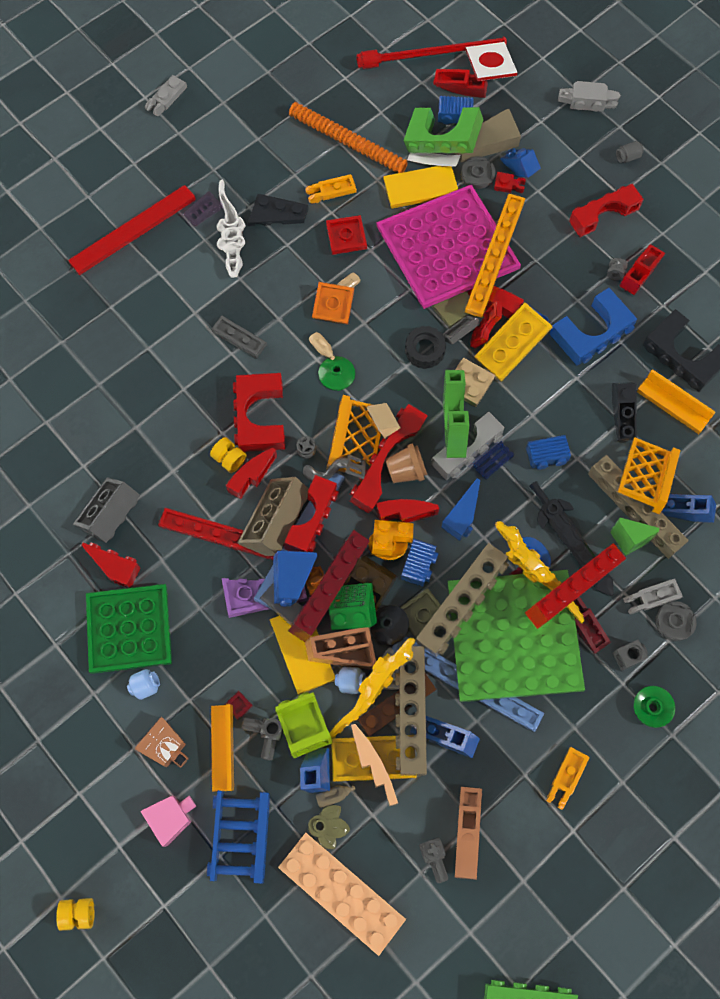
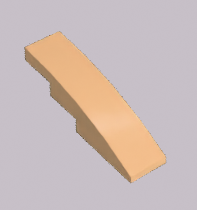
M351 725L362 769L371 768L375 787L384 785L389 806L398 804L391 780L380 757L357 725Z

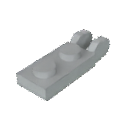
M172 75L157 93L148 100L145 109L151 111L154 108L153 114L159 116L187 88L186 82Z
M672 579L639 590L637 593L623 598L625 603H630L638 598L640 599L642 605L631 607L628 610L631 615L681 599L683 596L676 580Z

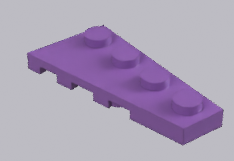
M222 578L229 618L270 609L254 601V597L265 579L229 580V578ZM305 586L299 599L296 601L297 603L308 601Z

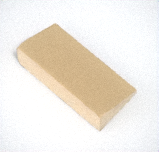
M387 403L366 407L384 438L401 428Z

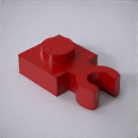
M497 172L494 190L511 193L512 189H515L516 192L523 193L525 187L520 186V184L525 185L526 179H514V174Z

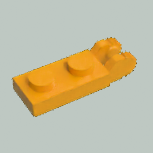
M349 174L320 181L317 184L305 188L307 194H311L308 200L309 203L313 204L319 203L321 200L356 193V186L352 175Z
M569 747L552 783V788L546 798L547 802L551 803L555 798L557 790L560 789L565 793L558 803V808L562 810L565 807L569 796L573 794L589 760V756Z

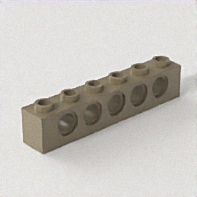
M607 455L592 466L588 475L632 521L659 528V532L651 541L669 559L689 540L662 512L660 515L652 512L653 506L618 493L623 471ZM631 484L624 485L625 488L634 490Z
M488 543L417 636L416 643L424 646V649L435 657L439 653L443 655L449 647L448 641L451 637L456 638L461 631L460 625L463 621L467 622L473 615L472 609L475 605L479 606L485 599L483 594L487 589L491 590L497 582L495 578L499 573L503 574L508 568V556ZM491 566L494 570L491 573H486L483 571V567ZM478 581L482 586L474 589L471 587V583ZM467 597L470 602L467 605H462L459 603V599ZM450 613H455L458 616L455 621H449L446 617ZM437 629H443L446 632L443 637H437L434 633Z
M412 646L413 658L399 667V673H395V685H399V693H395V706H399V714H396V727H400V736H396V749H400V757H396V770H400V776H426L424 646ZM412 664L415 667V672L407 673L404 670V666ZM411 684L415 687L416 692L414 694H407L404 687ZM412 705L415 707L416 713L414 715H407L404 708ZM408 726L414 727L416 735L413 737L407 736L405 728ZM409 747L414 748L417 752V756L413 759L405 755V750Z

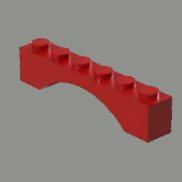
M410 404L405 409L401 407L396 415V418H398L397 422L401 428L389 435L387 439L383 438L378 445L380 451L378 454L374 453L368 462L371 466L368 470L365 469V478L361 479L362 481L359 486L354 485L350 492L352 497L349 502L367 513L373 510L382 494L381 471L388 452L398 443L414 437L428 415Z
M614 543L524 613L537 629L622 563L626 557Z

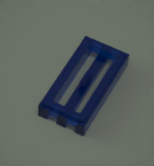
M500 441L475 462L473 467L485 479H488L514 456V453L510 452L509 448L505 447L504 443ZM499 449H501V451H500L498 454H496V455H495L491 460H489L485 465H483L482 467H480V465H481L482 463H484V462H485L489 457H491L495 452H497ZM503 454L507 455L487 473L484 472V470H486L490 465H492Z

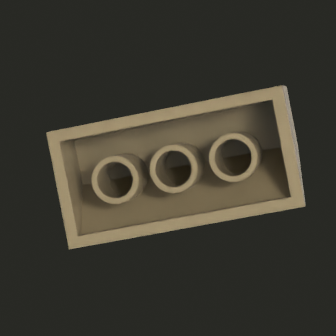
M296 477L271 479L238 544L265 556H274L277 551H282L291 526L299 517V513L307 501L309 488Z

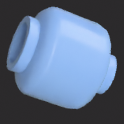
M342 667L339 674L335 675V685L338 686L341 693L359 694L358 689L366 679V674L359 667Z
M145 669L131 675L127 688L130 695L142 700L157 693L160 681L154 671L151 672Z

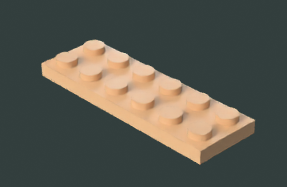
M307 833L303 835L278 867L378 956L406 920Z

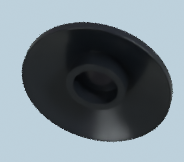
M394 605L384 606L376 611L377 623L370 627L373 637L384 645H394L402 641L409 630V618L405 611ZM390 620V625L386 627L385 622Z

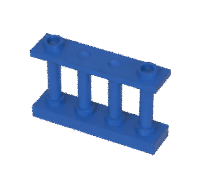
M217 790V795L213 797V809H216L212 862H208L207 876H210V881H217V874L250 876V878H254V883H264L270 805L269 793L260 792V797H256V799L224 798V792ZM223 807L255 808V811H259L258 820L255 819L254 822L222 820ZM221 829L253 830L254 833H257V842H253V844L221 843ZM219 851L252 853V855H256L255 865L251 864V867L218 865Z

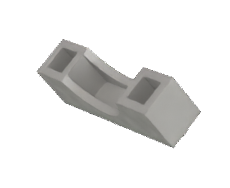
M490 412L486 413L474 424L475 441L471 446L467 447L466 458H447L445 447L432 457L431 465L445 480H448L450 477L455 478L461 472L460 469L463 466L472 464L475 460L474 457L478 454H484L489 449L491 443H497L501 440L504 426Z

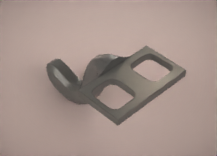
M348 454L347 458H340L334 461L325 472H318L312 466L306 465L303 468V475L310 481H313L315 475L328 480L340 468H346L345 473L364 479L366 461ZM351 459L360 462L362 465L351 462ZM350 468L360 471L361 474L352 472Z

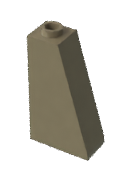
M506 109L482 123L473 153H455V155H461L459 158L460 162H465L471 157H483L519 147L521 135L510 110Z

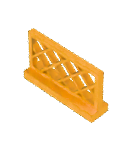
M342 396L327 469L337 459L345 458L356 450H359L363 460L367 463L374 453L377 454L381 433L368 414L369 411L365 410L367 406L372 404L351 400L350 396ZM352 406L359 407L363 413L355 417L351 411ZM365 415L370 424L362 427L358 419ZM355 422L359 430L351 434L348 425ZM371 426L377 432L372 438L365 432ZM362 433L367 441L359 445L354 436ZM351 439L356 447L348 452L344 442ZM369 443L373 448V453L367 456L361 447ZM351 459V462L360 464V462H355V460ZM340 468L338 471L345 472L346 468ZM350 468L352 472L361 474L360 471Z
M634 437L617 492L653 506L652 512L660 515L668 502L680 450L673 447L670 452ZM636 445L642 447L645 451L640 452ZM655 454L662 455L664 458L658 459ZM649 455L652 461L647 462L643 456ZM638 458L642 464L636 465L633 459ZM656 465L660 471L654 472L651 466ZM645 468L649 474L644 475L640 469ZM635 471L638 477L633 478L629 472ZM653 478L656 484L651 485L647 479ZM642 481L645 487L640 488L636 482ZM631 484L634 490L627 489L624 485ZM649 491L653 499L647 497L643 492Z

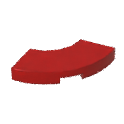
M494 302L484 312V318L473 331L471 347L477 348L488 341L493 326L502 318L501 302Z

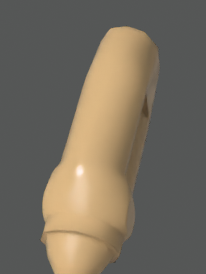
M353 272L337 285L354 288L361 280Z
M316 332L309 337L310 343L321 355L331 358V360L335 359L331 345L320 333Z

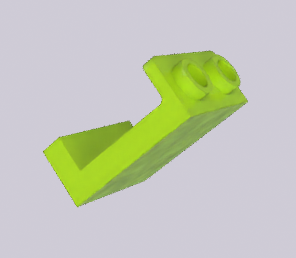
M314 692L300 694L297 699L282 701L275 707L293 758L333 743Z

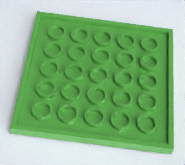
M568 570L551 571L561 583L569 578ZM524 574L497 576L495 578L497 580L495 586L491 590H486L483 594L485 596L483 602L479 606L475 605L472 609L473 615L467 622L463 621L460 625L461 631L456 638H453L460 702L585 691L575 616L565 607L537 629L524 612L552 590L538 581L533 583ZM460 580L448 581L449 594ZM478 581L471 583V587L474 589L482 586ZM467 597L459 599V603L462 605H467L470 602ZM451 613V620L455 621L458 616L455 613Z

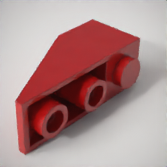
M90 542L89 545L82 543L83 548L113 583L125 588H132L140 571V567L136 563L137 560L129 556L125 558L118 556L119 553L110 549L107 551L101 550V547L95 543Z

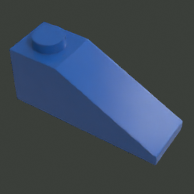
M478 478L442 522L441 528L459 541L463 537L467 538L473 530L471 526L474 520L480 479Z
M669 494L668 502L661 512L665 516L693 522H714L716 503L712 495Z
M426 716V740L473 758L480 740L479 737L471 731ZM412 727L410 733L416 735V729Z

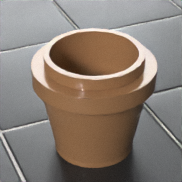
M413 443L385 459L393 483L425 480L424 476L427 475L419 448L418 446L414 447Z

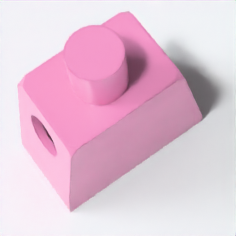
M170 796L143 809L141 813L160 844L166 847L191 823L187 813L195 808L196 804L190 796L181 802L175 796Z

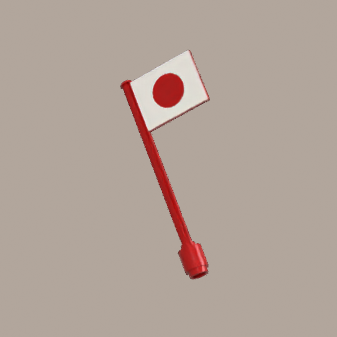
M504 36L497 39L384 54L378 53L377 49L361 51L356 56L358 68L369 69L379 67V64L384 61L466 51L477 81L517 76V70L506 47L507 39Z

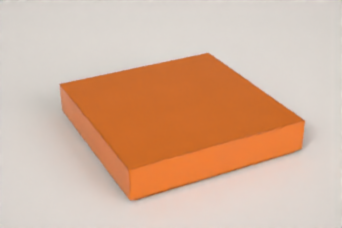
M318 282L312 318L348 325L355 289Z

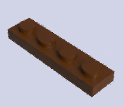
M425 674L426 698L437 689ZM411 684L404 687L407 694H414L416 692L415 687ZM395 693L358 719V722L369 737L395 720L396 714H399V706H395ZM412 705L406 706V707L404 708L405 712L408 711V710H409L410 708H412L413 706H412Z

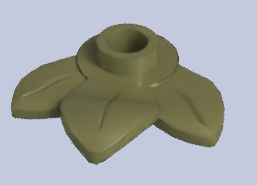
M338 805L324 807L320 815L313 816L308 823L310 834L317 837L320 845L326 849H335L336 838L344 837L350 831L348 824L339 818L341 807ZM318 822L322 823L321 830H317L316 824Z

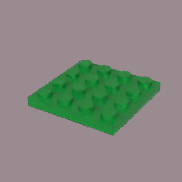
M166 584L86 593L90 674L172 664Z

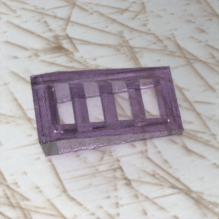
M208 191L183 215L196 227L217 213L223 206ZM200 209L202 214L200 215L197 210ZM194 213L197 216V218L194 219L191 216V214Z

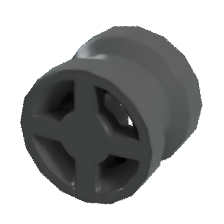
M621 258L611 259L607 276L613 280H622L626 274L624 270L627 269V261Z
M309 436L299 438L296 444L298 455L303 459L312 458L316 452L315 441Z

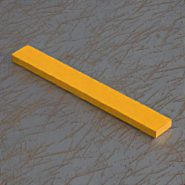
M508 194L465 308V313L480 318L483 317L525 203V198Z

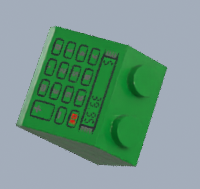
M372 583L343 585L329 608L332 630L368 628L377 623Z

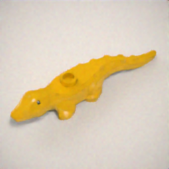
M501 521L496 522V528L507 541L510 551L505 553L508 559L513 564L518 565L523 570V574L533 583L538 581L552 591L558 587L561 581H558L555 574L549 570V567L545 566L539 559L540 555L535 550H529L526 547L518 528L506 526ZM573 601L567 608L580 623H583V614L580 613L578 606Z
M408 638L391 657L387 653L383 658L381 656L378 658L372 668V673L361 683L358 689L361 694L355 707L329 733L331 739L335 738L346 726H349L351 722L357 720L359 716L365 713L371 704L375 702L377 696L381 694L384 687L388 688L394 678L391 676L394 671L413 658L412 646L415 643L414 638Z

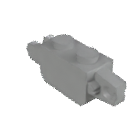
M577 81L573 84V88L560 89L558 102L570 104V109L604 112L605 108H616L618 105L617 101L621 95L618 91L608 90V86L605 83Z

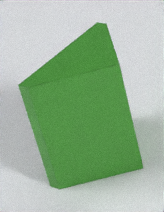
M620 517L610 533L626 556L648 544L659 532V528Z

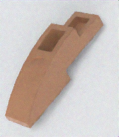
M461 787L455 878L477 880L482 789Z

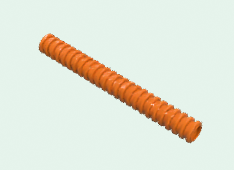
M294 102L289 109L290 117L298 119V121L311 126L313 129L316 128L317 131H320L322 134L325 133L326 136L334 138L339 143L343 142V145H347L349 148L352 147L353 150H356L358 153L361 152L362 155L366 154V157H370L371 160L375 159V162H379L381 165L384 164L385 167H388L390 170L393 169L394 172L403 173L407 167L406 159L398 158L397 154L389 153V150H384L383 147L380 148L379 145H375L374 142L371 143L370 140L366 141V138H362L360 135L357 136V133H353L351 130L348 131L342 125L339 126L338 123L330 121V119L317 114L315 111L312 112L311 109L303 107L298 102Z

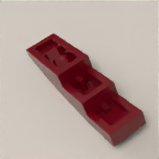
M579 596L574 600V603L578 606L580 613L583 614L584 622L580 623L575 617L576 630L595 654L610 644L611 641L591 609L585 606Z

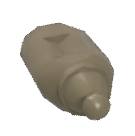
M337 785L331 787L330 791L317 793L316 799L319 807H326L342 801L351 791L355 790V786Z

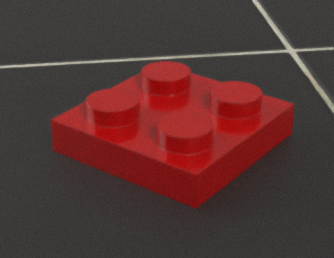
M361 215L326 220L332 255L367 249Z

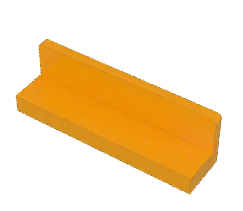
M654 370L650 371L637 390V393L697 434H700L716 413Z
M233 705L211 706L212 792L217 790L234 791Z

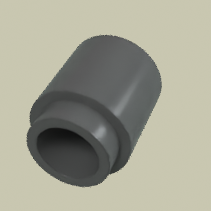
M634 141L620 146L616 150L617 160L620 163H627L641 158L644 152L643 145L638 141Z

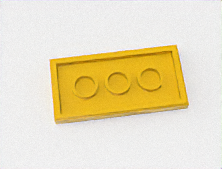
M435 166L383 176L391 209L429 202L458 190L452 166Z
M524 303L474 358L502 382L553 327L528 304Z
M280 616L270 619L298 695L335 681V675L330 664L308 660L305 642L288 632L291 626ZM315 629L311 637L319 636L317 629Z
M396 736L366 737L380 757L390 779L417 778V776H400V770H396V757H400V749H396ZM333 738V743L331 744L333 782L373 780L371 768L362 769L354 738ZM407 748L405 755L410 759L415 758V749Z

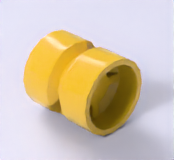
M227 437L220 439L210 452V456L218 463L222 462V467L229 473L238 470L247 457L246 453L238 447L235 448V444Z
M73 899L60 900L57 907L58 930H72L75 926L78 929H91L95 915L93 899H79L77 903Z

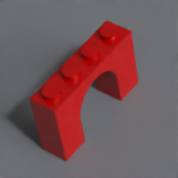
M281 373L236 375V382H233V392L237 394V399L233 400L234 411H237V417H234V427L238 428V434H234L235 446H238L243 452L266 451L271 448L284 450L285 432L283 425L260 426L252 423L246 416L251 404L257 400L283 398Z

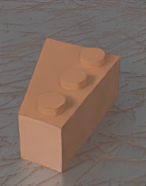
M369 627L314 636L305 641L308 660L311 662L359 667L372 670L376 662Z

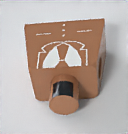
M162 717L135 747L137 751L165 767H168L173 761L181 768L188 760V757L181 752L186 745L185 742Z

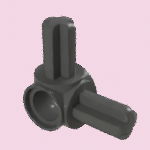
M244 718L242 729L261 733L260 736L264 739L261 758L269 761L273 760L276 742L280 741L283 732L280 722L274 718H264L263 721ZM269 725H278V731L275 734H269L267 732Z
M440 837L419 844L424 862L430 863L436 882L442 883L447 881L448 875L442 860L446 854Z

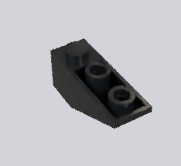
M612 383V405L617 441L633 440L634 437L637 438V383Z

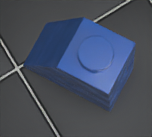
M276 552L273 557L274 603L284 607L295 604L317 558V553Z

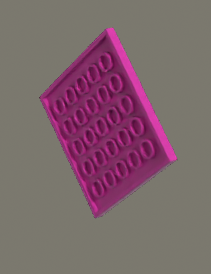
M472 185L377 222L379 232L423 309L473 289L497 226ZM508 246L497 278L514 272L521 267L510 246Z

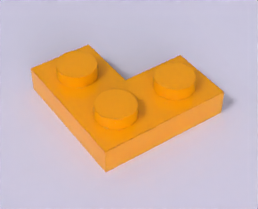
M375 520L372 554L392 556L393 541L412 543L414 523Z

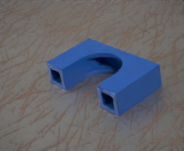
M610 288L595 296L591 305L605 321L607 326L605 333L598 336L586 335L567 316L552 325L553 328L549 334L577 366L582 362L584 364L593 357L592 355L595 353L600 354L607 348L608 344H615L623 334L627 335L635 328L634 325L637 318Z

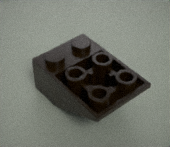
M363 556L358 559L344 585L372 583L375 611H377L398 576L367 556Z

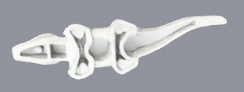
M222 179L219 182V197L225 211V219H220L217 224V230L221 232V238L217 242V247L226 253L225 266L229 276L235 278L243 266L240 250L245 245L242 231L246 225L227 199L225 183Z

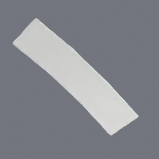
M410 152L407 160L437 166H457L461 155Z

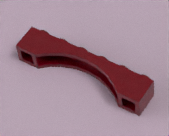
M355 530L348 535L320 583L288 629V632L303 642L312 636L370 540Z

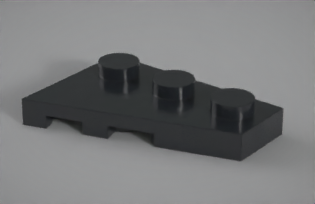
M257 194L248 226H255V224H264L266 226L271 225V223H282L283 225L301 224L305 222L309 208L307 204Z

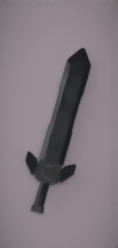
M537 481L533 482L529 487L543 504L538 512V524L544 529L547 521H549V524L570 550L581 567L585 566L596 556L565 513V511L574 510L569 502L561 499L549 500L539 486V483ZM609 573L594 584L597 591L609 596L614 595L613 579Z

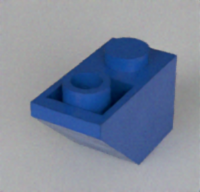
M512 148L506 151V155L500 158L517 177L529 178L541 169L533 149Z
M320 748L306 754L300 767L301 790L309 793L330 791L329 748Z

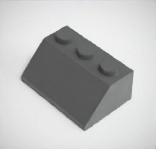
M106 478L73 525L97 540L107 543L108 540L113 538L117 527L125 521L130 509L137 504L140 494L123 481Z

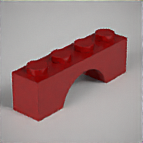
M633 184L622 186L613 193H607L598 200H592L583 207L575 208L572 211L569 222L579 237L595 231L599 221L598 215L601 213L614 211L627 216L639 210L644 199Z
M317 475L314 476L308 489V500L313 504L315 514L308 522L302 525L291 526L284 542L285 550L313 552L316 545L314 541L316 535H321L324 527L322 522L324 518L328 519L331 508L329 506L331 502H335L339 493L336 490L337 483Z

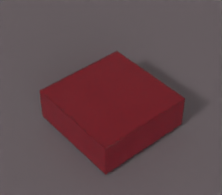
M240 691L224 704L233 705V716L237 720L242 718L253 707Z

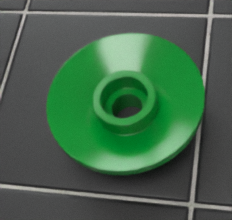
M334 356V360L328 358L323 361L319 367L318 375L320 382L326 388L339 391L348 388L353 383L355 368L348 359ZM340 369L339 372H334L333 370Z
M648 686L640 690L635 696L634 712L637 718L646 726L652 728L663 727L673 719L675 715V702L670 693L658 686ZM650 704L655 706V711L649 709Z

